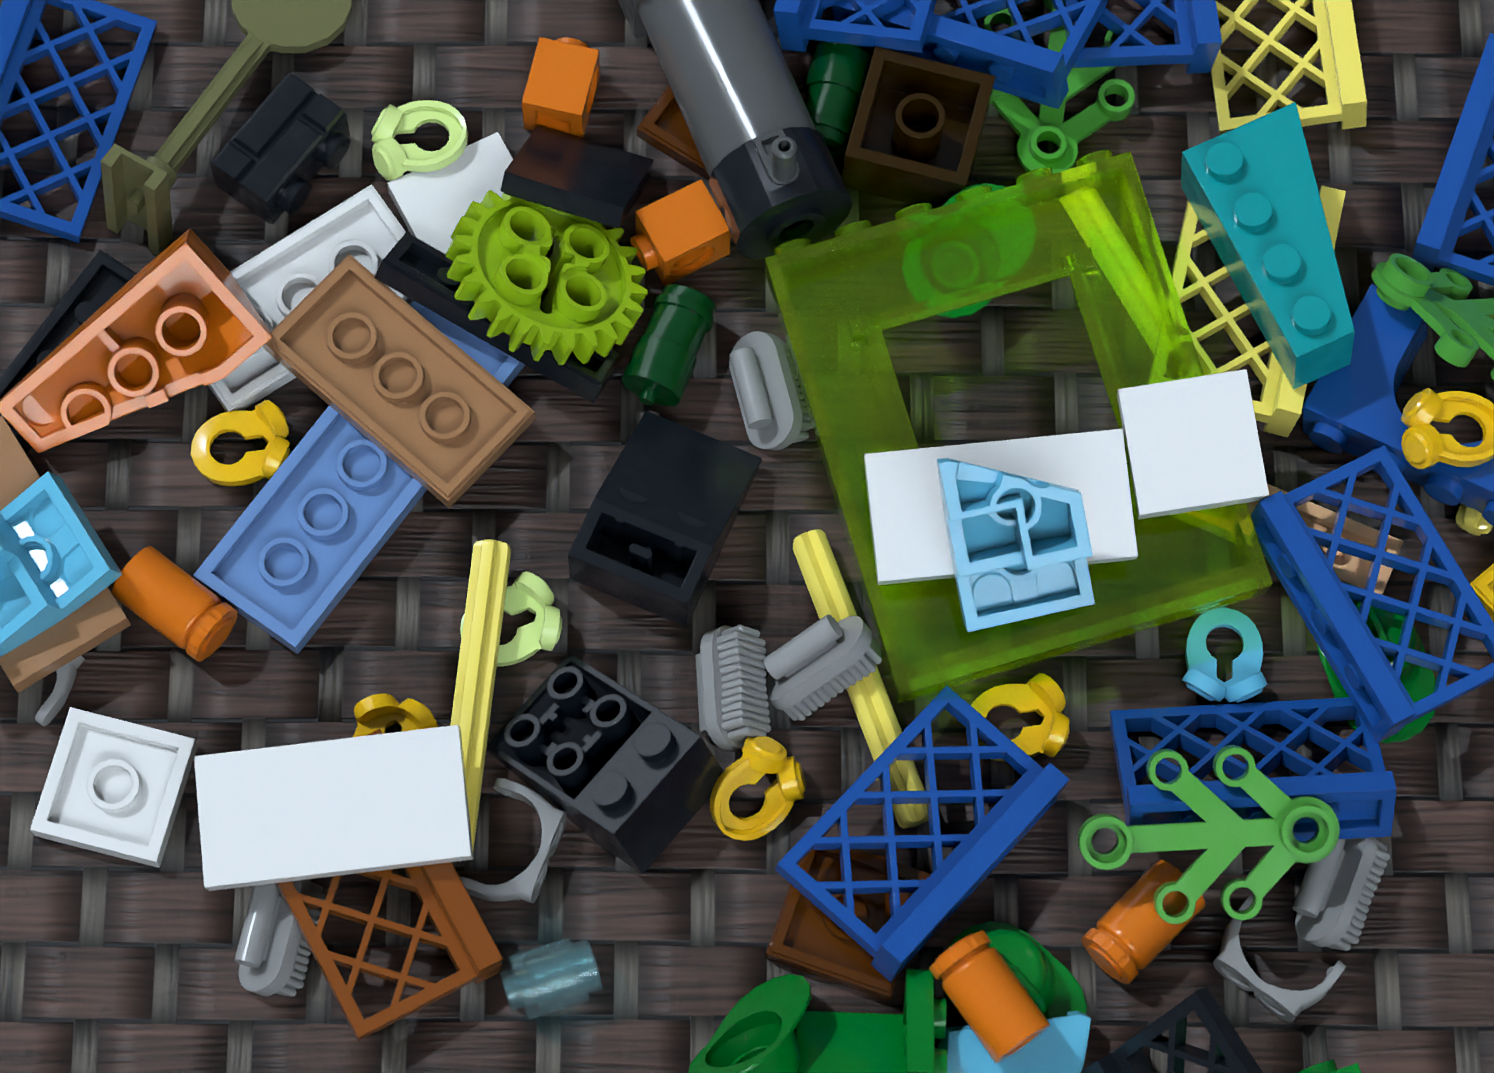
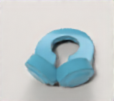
M1223 607L1211 609L1201 614L1195 620L1186 641L1185 661L1188 671L1182 679L1189 690L1208 701L1215 700L1220 702L1225 698L1228 703L1233 701L1236 703L1242 702L1263 691L1264 687L1268 685L1263 673L1260 671L1263 659V642L1258 629L1250 618L1237 610ZM1220 627L1230 628L1237 632L1243 644L1241 654L1232 661V678L1226 682L1217 677V659L1211 656L1206 646L1208 634Z

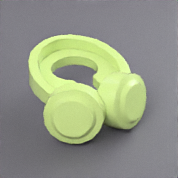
M419 100L399 107L390 104L382 110L371 132V141L375 143L372 147L375 167L389 182L403 176V173L406 171L430 172L447 167L463 154L468 141L467 126L460 112L447 103L434 100ZM430 122L444 126L449 133L447 144L436 151H425L415 143L399 144L394 139L398 134L415 133L418 127Z
M522 572L514 580L512 586H507L504 612L513 616L528 610L535 614L536 617L534 622L517 628L516 635L510 642L499 645L497 666L499 667L522 662L533 656L540 649L552 651L559 641L562 630L560 609L552 606L554 594L542 578L533 573ZM463 615V617H462V619H461V626H460L461 638H462L464 615Z

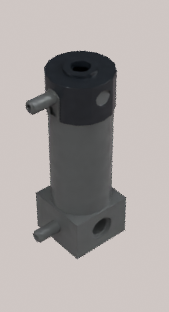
M618 0L634 38L645 35L649 36L710 177L709 185L740 255L751 259H772L784 256L815 244L835 231L848 217L853 204L822 133L815 128L759 0Z

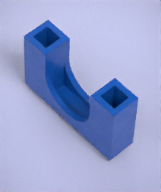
M1371 284L1352 317L1355 334L1351 364L1318 378L1303 405V433L1308 434L1314 444L1328 452L1339 454L1345 451L1358 458L1385 445L1405 479L1423 486L1425 492L1430 497L1443 504L1455 506L1460 503L1478 510L1482 513L1483 518L1494 526V458L1474 467H1456L1438 462L1426 469H1416L1406 460L1402 451L1401 441L1408 427L1401 421L1402 413L1397 405L1395 395L1427 337L1428 324L1412 308L1402 311L1386 304L1377 295V286ZM1482 440L1461 445L1476 447L1482 443ZM1376 468L1372 469L1374 472L1379 474Z

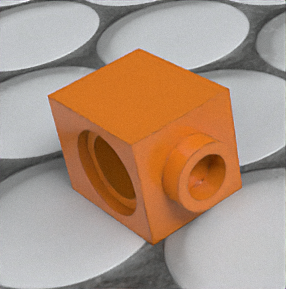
M539 37L522 99L524 129L533 131L539 124L584 138L600 80L599 50L590 48L586 43L574 38L562 37L551 40Z
M702 179L635 211V236L631 237L630 241L632 247H636L638 250L636 257L641 266L646 271L654 268L663 285L666 286L729 255L731 233L718 206Z

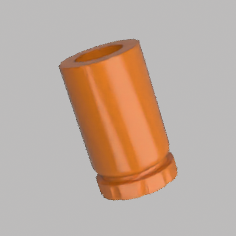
M152 546L143 548L126 564L121 571L123 575L115 581L112 588V594L116 600L176 646L186 649V653L197 662L205 660L223 644L238 617V611L226 602L222 603L220 597Z
M1157 860L1098 920L1096 928H1090L1081 939L1084 948L1092 960L1105 973L1122 984L1129 985L1139 975L1138 970L1146 968L1205 907L1206 902L1203 895H1201L1196 901L1195 911L1191 918L1181 924L1167 923L1157 914L1153 905L1156 890L1166 882L1177 881L1183 874L1169 862ZM1179 891L1169 892L1163 899V910L1168 914L1180 913L1186 906L1185 894Z
M982 930L975 934H969L945 950L935 959L929 970L936 980H943V990L996 1064L1039 1036L1050 1026V1023L996 948L989 947L991 940L985 931Z

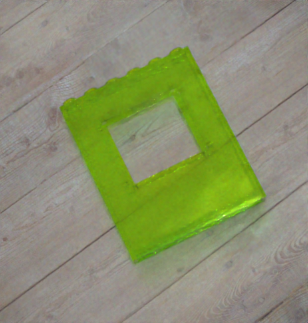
M1111 150L1097 151L1077 160V167L1054 174L1051 168L1035 169L1019 176L1015 180L1017 185L993 191L990 185L974 187L958 194L955 197V203L932 209L930 203L912 205L895 214L896 220L873 227L870 221L854 222L837 229L834 232L835 238L811 244L808 238L792 240L774 249V256L765 258L766 278L897 703L942 691L946 685L952 688L1264 595L1273 584L1246 503L1138 520L1128 456L1125 450L1138 557L1136 560L1088 564L1095 604L967 632L963 623L955 578L877 585L864 454L918 449L882 334L883 330L1069 276L1118 429H1123L1117 398L1118 389L1204 376L1131 151L1113 156Z

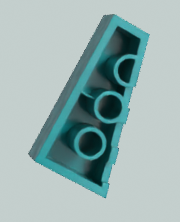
M1296 102L1183 151L1181 188L1293 390L1350 365L1355 330Z

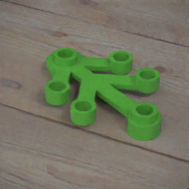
M1043 0L1045 6L1050 11H1056L1051 0ZM1004 9L986 16L983 29L994 32L991 26L996 23H1004L1009 27L1015 26L1008 9ZM1063 26L1050 30L1048 49L1060 52L1067 40ZM1108 30L1104 44L1101 47H1110L1112 42L1119 36ZM1117 66L1072 68L1067 77L1069 91L1059 109L1040 104L1039 119L1018 96L999 90L992 91L990 104L997 109L1019 136L1016 155L1020 165L1026 172L1041 180H1051L1065 175L1075 164L1078 154V143L1110 121L1123 120L1130 114L1135 99L1132 86L1124 80L1111 79L1101 85L1094 104L1063 122L1066 101ZM1109 94H1118L1124 98L1126 103L1115 107L1108 104L1105 97ZM1040 141H1049L1057 145L1058 151L1050 154L1044 153L1038 148L1037 144Z
M1392 254L1387 262H1380L1376 265L1371 277L1377 286V295L1386 304L1395 309L1407 311L1409 308H1412L1440 336L1434 345V349L1441 358L1454 366L1467 367L1480 347L1494 360V298L1466 300L1473 286L1461 273L1450 268H1441L1439 272H1430L1420 262L1403 254ZM1493 368L1492 371L1490 372V375H1491V377H1492L1493 380H1494V368Z
M1229 745L1220 749L1214 757L1213 770L1216 777L1227 786L1241 787L1272 817L1242 819L1189 772L1188 764L1182 755L1172 749H1161L1153 753L1148 759L1146 772L1149 780L1161 790L1172 791L1204 821L1126 826L1117 816L1097 814L1087 819L1081 826L1078 833V847L1084 859L1093 867L1101 870H1112L1122 866L1128 860L1131 853L1205 849L1177 881L1162 884L1154 894L1153 905L1157 914L1167 923L1181 924L1191 918L1195 911L1196 901L1245 847L1271 846L1246 878L1231 879L1221 889L1220 903L1224 911L1233 919L1244 921L1252 919L1259 913L1263 903L1262 898L1295 862L1315 863L1327 857L1334 850L1340 834L1339 822L1335 812L1329 805L1315 797L1301 796L1293 799L1289 798L1256 768L1255 760L1247 750L1237 745ZM1229 755H1242L1246 761L1244 773L1237 778L1226 777L1222 769L1224 760ZM1164 758H1173L1179 764L1178 776L1169 782L1160 781L1155 773L1158 762ZM1303 817L1312 818L1316 824L1314 836L1306 841L1297 840L1293 835L1295 822ZM1101 828H1109L1116 834L1114 847L1106 852L1097 851L1092 846V837ZM1241 887L1250 889L1253 894L1252 904L1242 911L1232 909L1229 903L1232 892ZM1179 891L1186 896V906L1178 914H1168L1163 910V899L1169 892Z

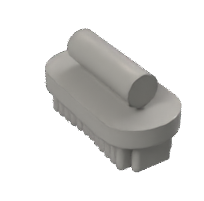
M755 331L746 334L735 344L729 355V368L750 442L758 448L777 451L788 447L792 443L808 439L809 433L806 431L813 428V423L810 422L809 410L806 408V402L803 401L804 396L800 394L799 381L796 380L798 374L795 373L797 368L794 365L795 360L792 358L793 352L790 351L792 349L791 344L784 343L783 340L774 334Z
M829 614L821 618L763 659L764 666L769 672L765 684L767 687L765 692L768 695L767 700L776 709L783 710L793 721H803L806 716L812 714V711H817L818 707H823L825 702H829L831 697H836L837 693H842L850 685H855L863 677L876 671V664L882 662L880 645L872 637L871 629L858 616L846 617L838 623Z
M743 625L735 627L721 626L707 631L701 639L700 653L695 655L700 734L709 736L719 748L728 752L742 749L747 737L766 736V733L771 731V726L769 725L770 718L767 717L770 714L767 709L769 703L766 701L768 695L765 693L767 691L765 686L766 679L764 678L766 676V668L763 663V659L766 657L764 655L766 653L764 648L766 642L758 638L760 636L758 630Z
M1376 837L1338 839L1334 850L1327 857L1318 862L1309 863L1292 907L1297 912L1295 928L1302 939L1318 947H1328L1344 951L1351 949L1349 943L1357 944L1359 942L1357 936L1362 934L1363 921L1367 919L1366 913L1369 912L1368 906L1371 904L1370 898L1374 897L1373 891L1378 888L1376 883H1380V876L1384 874L1382 868L1387 867L1386 861L1390 859V854L1387 853L1388 847L1385 844L1379 842Z
M310 879L292 881L298 893L325 901L326 895L322 893V886L311 882ZM276 883L256 885L253 887L234 962L240 964L239 980L246 990L261 996L280 994L293 997L297 993L296 989H301L304 986L303 980L306 978L305 972L308 969V956H310L311 951ZM306 907L314 924L317 925L321 911Z

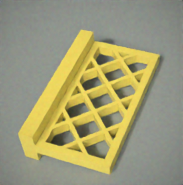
M1244 0L1235 12H1232L1216 1L1218 17L1226 22L1220 29L1222 44L1237 29L1260 45L1242 67L1221 54V49H1219L1211 69V77L1220 135L1273 112L1277 106L1283 108L1294 103L1286 96L1303 75L1325 88L1327 104L1305 108L1296 104L1302 127L1341 121L1342 130L1366 126L1367 97L1351 0H1297L1295 4L1289 0H1266L1286 13L1269 35L1244 20L1259 0ZM1310 2H1312L1314 16L1304 10ZM1295 20L1317 35V42L1303 58L1278 42ZM1269 52L1294 68L1277 90L1251 74ZM1319 56L1322 71L1312 65ZM1224 71L1233 76L1227 86L1225 84ZM1243 83L1268 100L1256 115L1230 118L1228 101Z
M1322 185L1319 195L1334 249L1346 191ZM1187 201L1148 384L1173 381L1164 378L1167 360L1188 349L1205 375L1236 371L1249 364L1263 385L1260 402L1252 400L1256 421L1265 423L1264 432L1288 437L1301 415L1307 384L1293 390L1267 341L1255 348L1252 347L1236 324V321L1251 313L1246 303L1228 312L1213 291L1211 286L1230 276L1226 267L1224 266L1204 277L1191 259V249L1210 238L1205 229L1195 234L1197 221L1200 222L1190 202ZM1187 275L1192 285L1183 289L1185 276ZM1200 294L1217 320L1192 333L1178 313L1179 304ZM1224 328L1242 355L1216 368L1199 342ZM1175 330L1181 340L1171 345L1173 331ZM1270 352L1266 367L1260 357Z

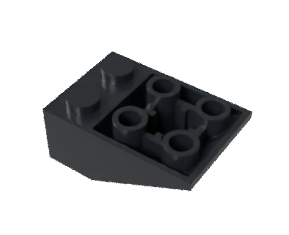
M646 411L596 494L569 551L570 579L687 627L762 462V458Z
M571 653L567 655L491 739L486 748L492 756L547 800L554 808L565 811L567 818L597 844L641 874L648 869L711 796L718 777L724 772L700 735Z

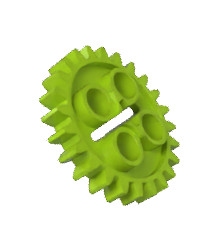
M492 190L486 192L481 204L476 201L470 204L465 215L461 216L450 237L453 241L446 252V257L453 261L447 273V278L461 282L454 295L455 299L473 301L475 303L468 318L470 320L487 318L491 325L486 335L492 338L502 332L510 336L509 350L515 352L522 343L530 345L533 360L538 362L545 350L552 351L559 365L565 364L571 352L583 364L588 363L594 351L603 357L608 356L614 344L621 346L644 310L640 305L648 291L639 285L646 273L645 268L631 265L638 250L636 247L619 246L618 244L624 233L622 228L606 230L601 223L504 194V192L500 197ZM554 238L553 253L551 254L550 258H547L545 256L549 251ZM545 288H547L549 291L542 302V312L540 309L541 295Z

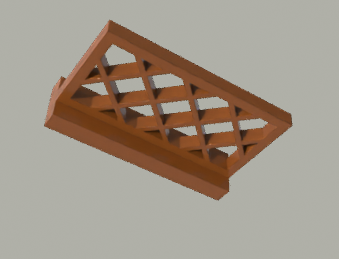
M378 729L368 735H377L383 733L380 729ZM452 862L403 868L407 878L393 874V869L356 873L381 882L370 914L333 903L342 875L333 876L325 901L298 893L292 881L276 883L358 1041L472 982L478 984L500 972L503 958ZM388 884L413 891L417 894L422 904V909L415 928L378 917ZM306 907L321 911L317 926H315ZM329 914L366 925L356 959L328 951L321 937ZM427 916L438 935L423 931ZM374 928L412 939L401 973L363 961ZM419 942L446 950L457 970L456 973L436 983L408 975ZM336 965L352 969L347 985ZM359 972L397 983L390 1007L366 1019L363 1018L352 997ZM405 986L420 990L400 1001Z

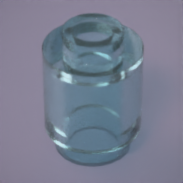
M568 937L509 956L511 970L500 973L511 1011L524 1008L528 1020L589 1001L588 994L603 989L598 967L588 939L572 943Z

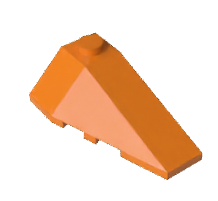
M189 228L139 271L0 399V413L37 453H41L109 425L111 421L145 407L150 409L169 401L170 397L200 385L207 386L224 379L267 343L273 335L231 272Z

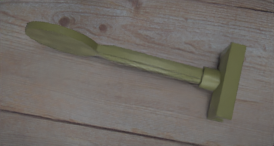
M231 0L232 15L241 32L246 37L154 156L143 159L114 143L100 161L107 228L118 234L126 222L130 221L148 232L150 252L157 256L163 252L173 240L170 189L177 181L176 173L269 52L307 53L328 45L344 31L352 13V0Z

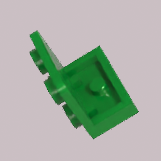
M906 970L903 1015L805 1011L796 1027V1040L801 1057L798 1073H947V1049H934V1039H945L946 998H934V978L931 971Z

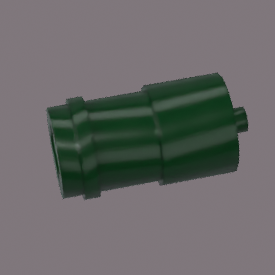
M825 41L817 44L814 48L804 87L806 94L804 103L816 130L822 133L833 160L838 161L845 157L872 57L858 46Z
M668 284L664 287L662 294L657 296L651 320L644 335L639 337L622 376V383L631 392L638 395L642 403L646 405L656 403L665 406H676L680 403L696 366V355L705 334L711 330L714 324L713 316L716 311V305L711 299L695 289L678 284Z

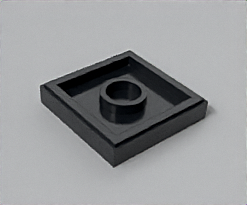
M538 124L505 170L500 191L513 197L614 228H620L650 179L654 159Z

